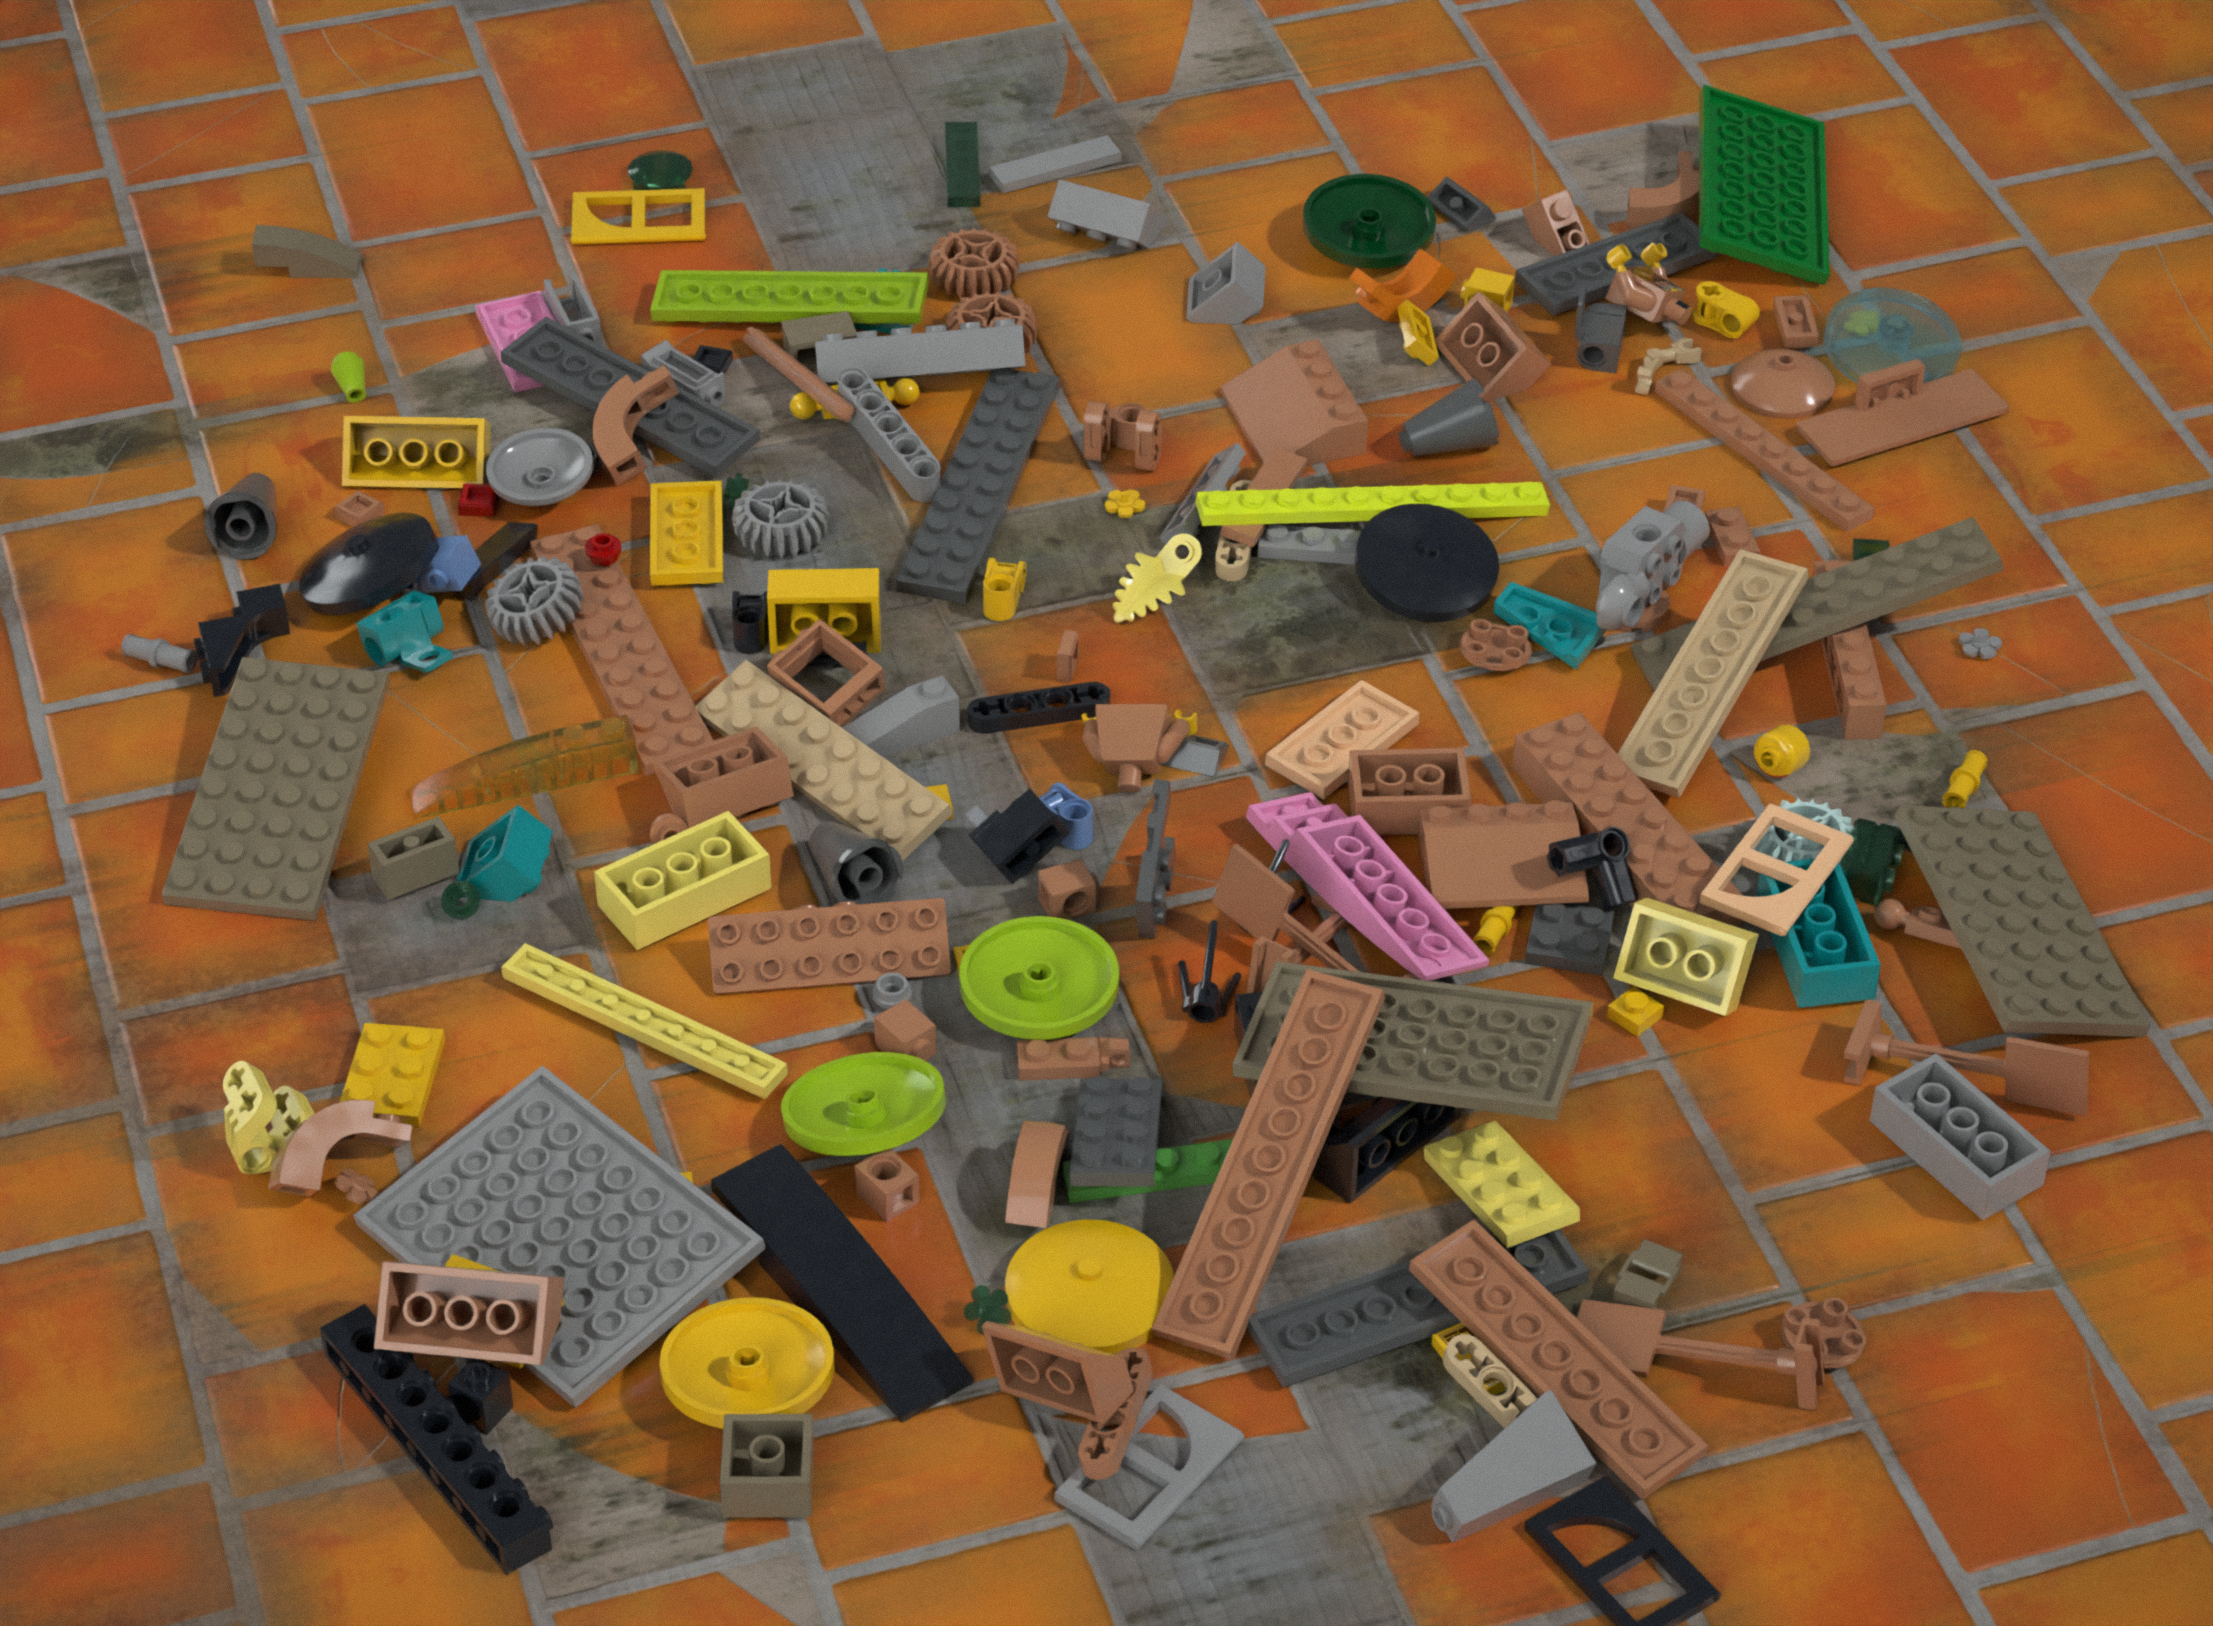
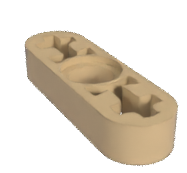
M1460 1334L1449 1341L1443 1355L1445 1369L1504 1429L1518 1417L1519 1413H1523L1538 1399L1476 1337ZM1469 1352L1472 1355L1470 1361L1468 1359L1459 1361L1456 1358L1457 1353L1465 1354ZM1481 1366H1484V1368L1479 1372L1477 1378H1475L1473 1376L1474 1371L1476 1370L1478 1372ZM1488 1378L1500 1380L1506 1388V1393L1500 1396L1489 1394L1484 1389L1483 1381ZM1514 1396L1516 1398L1515 1403L1513 1404L1511 1402L1508 1408H1505L1504 1406H1506L1509 1403L1511 1397Z

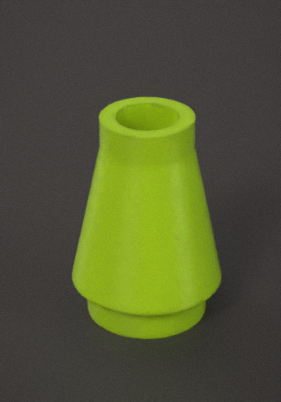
M350 351L336 355L332 361L331 374L345 393L346 399L349 402H361L367 395L365 390V363L363 359Z

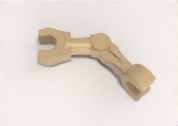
M1692 338L1680 339L1670 344V348L1648 349L1643 366H1640L1637 372L1638 383L1635 392L1649 395L1654 372L1659 366L1671 361H1675L1677 364H1695L1700 361L1702 349L1700 347L1692 349Z

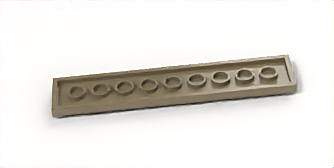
M1974 517L1808 578L1760 661L2003 571L2002 559ZM1697 620L1630 645L1632 655L1653 693Z

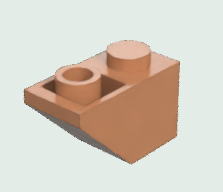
M1567 189L1521 209L1534 240L1554 256L1590 244Z

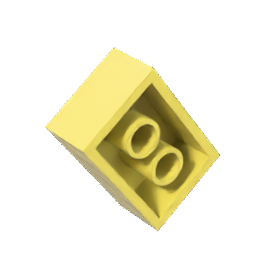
M1644 898L1634 903L1613 979L1727 1016L1737 1010L1759 934L1650 898Z

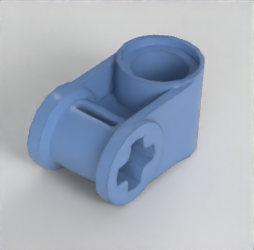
M1054 783L1051 785L1049 792L1040 796L1039 799L1070 832L1060 843L1068 849H1084L1091 845L1094 840L1092 805L1070 791L1063 783Z

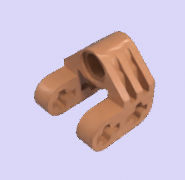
M1089 401L1084 418L1085 459L1104 462L1111 445L1114 444L1117 448L1135 451L1136 469L1155 471L1162 455L1160 413L1148 411L1138 403H1126L1109 409L1108 403Z

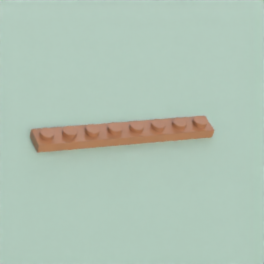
M1682 368L1656 381L1655 393L1846 532L1873 519V506Z

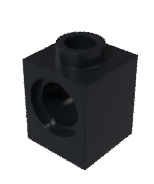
M471 1358L448 1383L449 1396L455 1402L460 1417L466 1424L469 1422L473 1423L477 1430L485 1435H488L513 1408L509 1372L483 1359Z

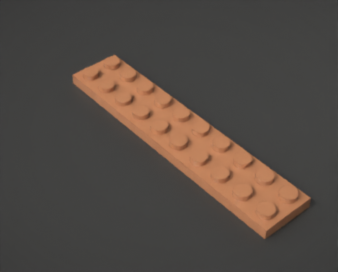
M599 525L582 527L577 530L530 541V551L535 561L543 555L548 560L556 557L560 562H566L573 572L577 574L581 582L584 597L580 604L582 611L574 615L576 622L567 624L645 776L656 774L653 761L714 741L619 562L616 561L608 566H598L593 564L586 555V542L591 537L603 533Z
M1306 969L1152 1327L1154 1336L1227 1359H1234L1249 1324V1318L1254 1312L1385 1000L1382 989Z

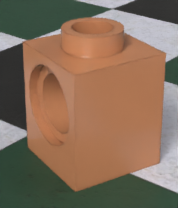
M1082 859L1038 870V899L1049 917L1069 920L1096 912V896L1100 895V884L1096 874L1088 871Z
M892 1149L870 1155L855 1165L856 1194L886 1222L920 1203L919 1174Z

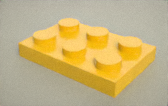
M364 1023L340 1102L350 1100L375 1101L373 1118L376 1117V1114H391L400 1117V1123L420 1128L445 1043L444 1029Z

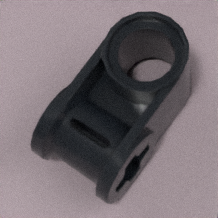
M733 591L734 648L741 653L755 654L766 647L768 633L767 591H764L763 594H740L739 591Z

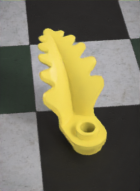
M1178 534L1168 541L1156 557L1137 552L1135 558L1140 566L1130 563L1126 565V569L1133 579L1121 577L1119 583L1126 589L1115 591V596L1120 602H1114L1112 605L1116 611L1113 618L1116 623H1121L1124 620L1132 622L1134 620V613L1139 617H1144L1146 615V606L1151 611L1158 610L1156 598L1170 604L1172 602L1170 591L1183 596L1185 589L1182 581L1194 569L1202 556V547L1198 539L1190 534ZM1180 545H1185L1189 549V555L1185 559L1180 558L1177 554V549Z

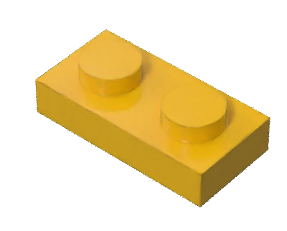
M1406 299L1397 307L1400 319L1399 327L1405 342L1403 347L1413 359L1419 358L1426 365L1430 366L1439 359L1430 317Z

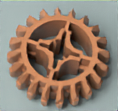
M960 228L959 233L948 232L947 237L938 238V243L932 245V251L928 259V269L930 270L932 283L937 284L938 290L947 291L948 296L956 294L961 299L962 297H971L972 293L983 295L987 291L989 294H996L998 291L1001 292V290H1009L1010 284L1015 283L1019 258H1017L1015 245L1010 243L1009 237H1001L999 232L989 233L987 228L982 231H977L975 228L971 231H965Z
M985 291L983 295L972 293L970 299L962 297L960 303L952 304V310L947 313L946 331L960 330L961 323L980 322L981 328L995 327L994 321L1015 319V325L1022 324L1024 351L1027 353L1030 352L1031 346L1035 344L1037 319H1035V313H1033L1031 305L1025 304L1023 298L1014 299L1013 294L1005 296L1001 295L1000 291L996 294H989Z

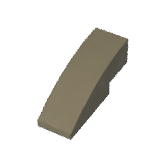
M256 225L252 241L255 267H289L290 278H357L361 254L342 243L299 229L268 225Z

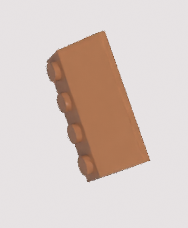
M382 1262L374 1349L543 1365L560 1322L564 1277L406 1262Z

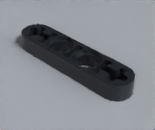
M1087 682L974 699L968 705V726L974 732L985 734L1082 720L1081 715L1083 713H1087L1088 718L1096 717V704H1110V689L1103 683ZM1061 702L1066 704V706L1054 708L1050 707L1049 704ZM1023 707L1030 710L1026 713H1016L1012 711L1015 708Z

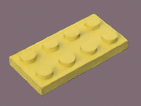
M1496 1120L1424 1146V1160L1506 1248L1580 1221V1207Z

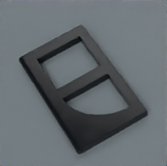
M1607 1476L1525 1521L1524 1530L1615 1626H1677L1716 1603L1721 1598L1722 1594ZM1576 1525H1600L1619 1530L1635 1540L1585 1568L1552 1532ZM1652 1556L1687 1593L1637 1622L1602 1585Z

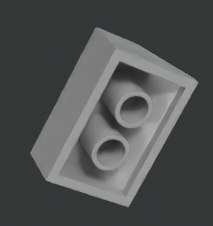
M1060 179L1048 213V218L1057 224L1056 229L1075 234L1076 229L1087 232L1086 237L1100 242H1105L1106 237L1118 240L1116 245L1129 250H1136L1137 246L1148 248L1168 220V216L1150 203Z

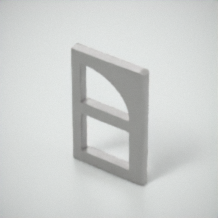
M1162 1384L1144 1400L1130 1440L1161 1409L1170 1415L1183 1429L1188 1438L1191 1451L1187 1463L1181 1471H1178L1129 1442L1122 1463L1164 1487L1152 1502L1133 1521L1129 1520L1081 1491L1092 1480L1083 1474L1081 1466L1055 1491L1056 1502L1136 1550L1158 1530L1244 1439V1434L1240 1430Z

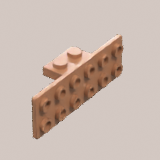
M1915 359L1859 376L1855 404L1797 422L1796 429L1830 466H1836L2008 413L2009 405L1973 369L1923 383L1926 366L1919 359Z
M943 898L858 905L855 902H839L834 904L833 907L817 908L816 905H801L795 907L794 910L710 916L708 918L712 981L715 995L877 982L878 978L886 973H899L907 980L945 977L951 974L945 901Z

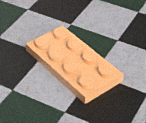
M1360 680L1266 753L1265 766L1324 800L1348 781L1350 750L1388 749L1419 724L1420 713L1365 681Z

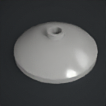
M536 428L517 433L501 442L488 458L486 473L492 490L503 499L524 506H545L563 501L579 491L592 474L593 458L588 444L576 434L557 428Z

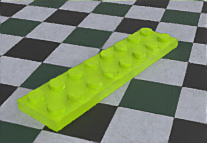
M661 270L650 309L652 321H665L669 323L698 321L700 323L765 322L773 324L781 321L848 311L853 323H866L870 325L878 323L921 324L929 285L928 272Z

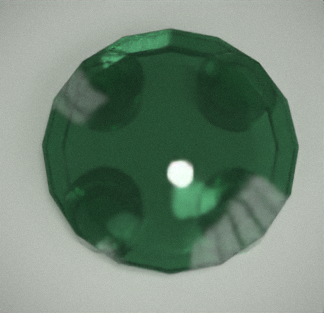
M668 150L649 151L633 159L628 166L629 178L633 181V188L635 190L685 189V181L690 178L693 172L692 163L685 155Z

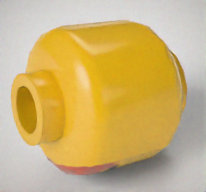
M1787 724L1779 725L1761 735L1754 745L1753 753L1755 762L1763 773L1772 778H1785L1805 766L1809 760L1810 746L1808 739L1800 729Z

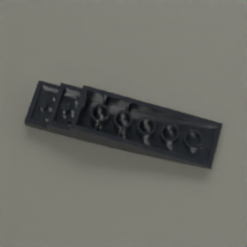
M782 1144L711 1179L712 1192L736 1218L764 1239L766 1249L758 1255L759 1265L796 1306L809 1312L823 1324L830 1335L833 1347L902 1423L973 1384L972 1375L900 1281L837 1205Z

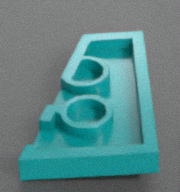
M1513 582L1507 585L1494 602V614L1510 625L1525 627L1528 630L1529 638L1576 670L1606 632V630H1601L1597 626L1596 612Z

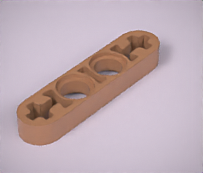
M1127 1348L1116 1354L1119 1357L1125 1358L1134 1392L1105 1424L1089 1419L1078 1449V1458L1082 1472L1089 1479L1101 1480L1111 1477L1121 1466L1153 1378L1149 1355L1143 1349ZM1108 1425H1120V1427L1112 1431H1100Z

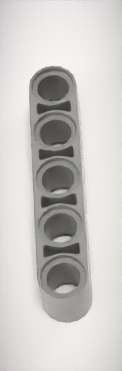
M849 367L840 371L837 379L838 393L855 407V413L851 415L852 420L850 422L912 499L923 503L931 502L940 486L939 461L867 372L858 367Z

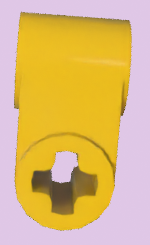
M1706 281L1698 284L1696 287L1698 300L1696 307L1692 310L1691 317L1699 325L1706 326L1728 338L1734 339L1741 336L1760 316L1759 307L1754 300L1729 290L1719 283Z
M989 557L986 575L983 580V614L986 618L993 621H1006L1015 615L1020 595L1025 587L1026 561H1019L1018 564L997 562L996 558Z

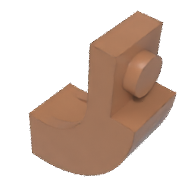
M1024 1120L1012 1165L1005 1223L1047 1228L1053 1215L1054 1195L1060 1163L1069 1146L1070 1130H1065V1125L1053 1122Z

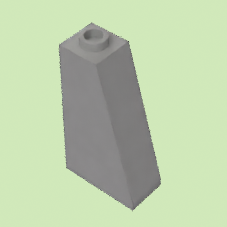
M1552 1390L1542 1394L1439 1488L1430 1505L1432 1508L1431 1513L1437 1527L1441 1531H1446L1452 1543L1587 1481L1596 1462Z

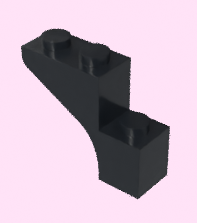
M280 584L237 591L238 607H232L233 616L198 623L200 638L194 639L195 650L198 660L205 659V661L199 662L204 684L211 683L214 697L223 696L230 692L242 657L248 658L256 646L269 639L290 634L287 608Z

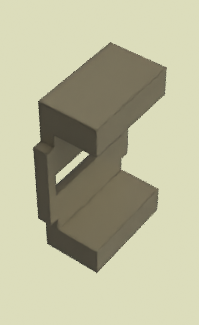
M1644 1239L1639 1249L1631 1252L1617 1277L1619 1282L1614 1288L1612 1303L1657 1309L1659 1297H1665L1674 1280L1681 1272L1683 1254ZM1630 1265L1664 1277L1668 1281L1663 1285L1627 1270Z

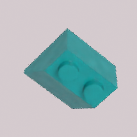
M515 806L469 840L452 893L460 898L513 902L524 893H532L542 881L541 870L543 863L550 854V848L548 847L553 831L521 806Z

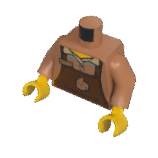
M1651 243L1642 251L1641 258L1649 267H1625L1623 264L1632 257L1624 244L1617 245L1608 252L1607 262L1612 268L1616 269V274L1605 299L1618 305H1626L1627 310L1651 322L1674 320L1683 325L1692 313V307L1682 302L1685 290L1668 280L1665 268L1659 264L1667 256V250L1663 244L1655 245V243Z

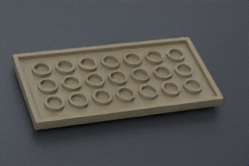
M242 657L162 892V899L165 905L316 921L390 686L389 672Z
M1899 805L1894 818L2004 1032L2127 1037L2146 1036L2151 1025L2035 812Z
M1276 961L1232 1063L1233 1077L1259 1080L1306 969L1384 991L1385 1000L1346 1092L1557 1121L1593 1017V1002Z

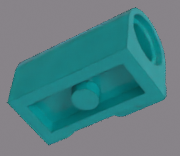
M413 590L356 623L367 655L378 666L383 667L397 659L402 665L427 673L453 658L452 651L434 645L431 642V638L440 634L444 626L436 599L430 595ZM438 656L434 660L428 662H421L423 659L427 657Z

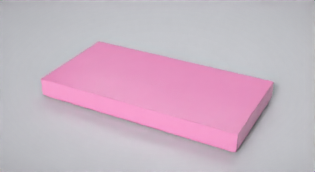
M541 291L476 305V316L514 392L545 386L501 362V351L544 317L556 321Z

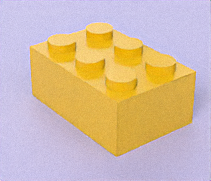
M879 568L768 570L767 606L770 654H776L778 651L785 650L796 640L798 634L803 629L811 627L819 619L849 642L866 641L867 653H881Z

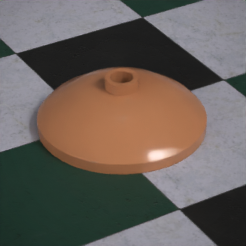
M1778 348L1762 350L1741 360L1732 372L1731 388L1739 402L1754 412L1774 418L1795 419L1816 414L1826 408L1833 399L1835 381L1829 369L1816 358L1800 351Z

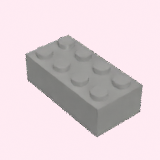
M1937 1053L1875 1087L1870 1122L1982 1220L2044 1185L2051 1151Z

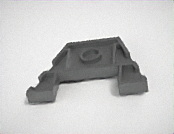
M1154 779L1152 794H1154L1155 801L1153 811L1148 815V843L1146 851H1143L1135 899L1139 937L1155 939L1158 925H1164L1167 902L1164 901L1167 891H1171L1173 866L1176 858L1175 838L1164 836L1171 803L1170 781Z

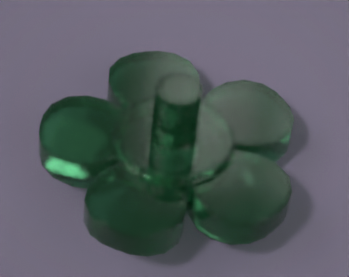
M980 1285L971 1291V1297L974 1302L967 1303L964 1306L963 1312L965 1318L969 1321L980 1318L976 1324L979 1333L984 1334L982 1325L986 1321L1009 1324L1011 1320L1010 1311L1006 1308H1000L1008 1302V1296L1002 1289H996L990 1294L986 1286Z

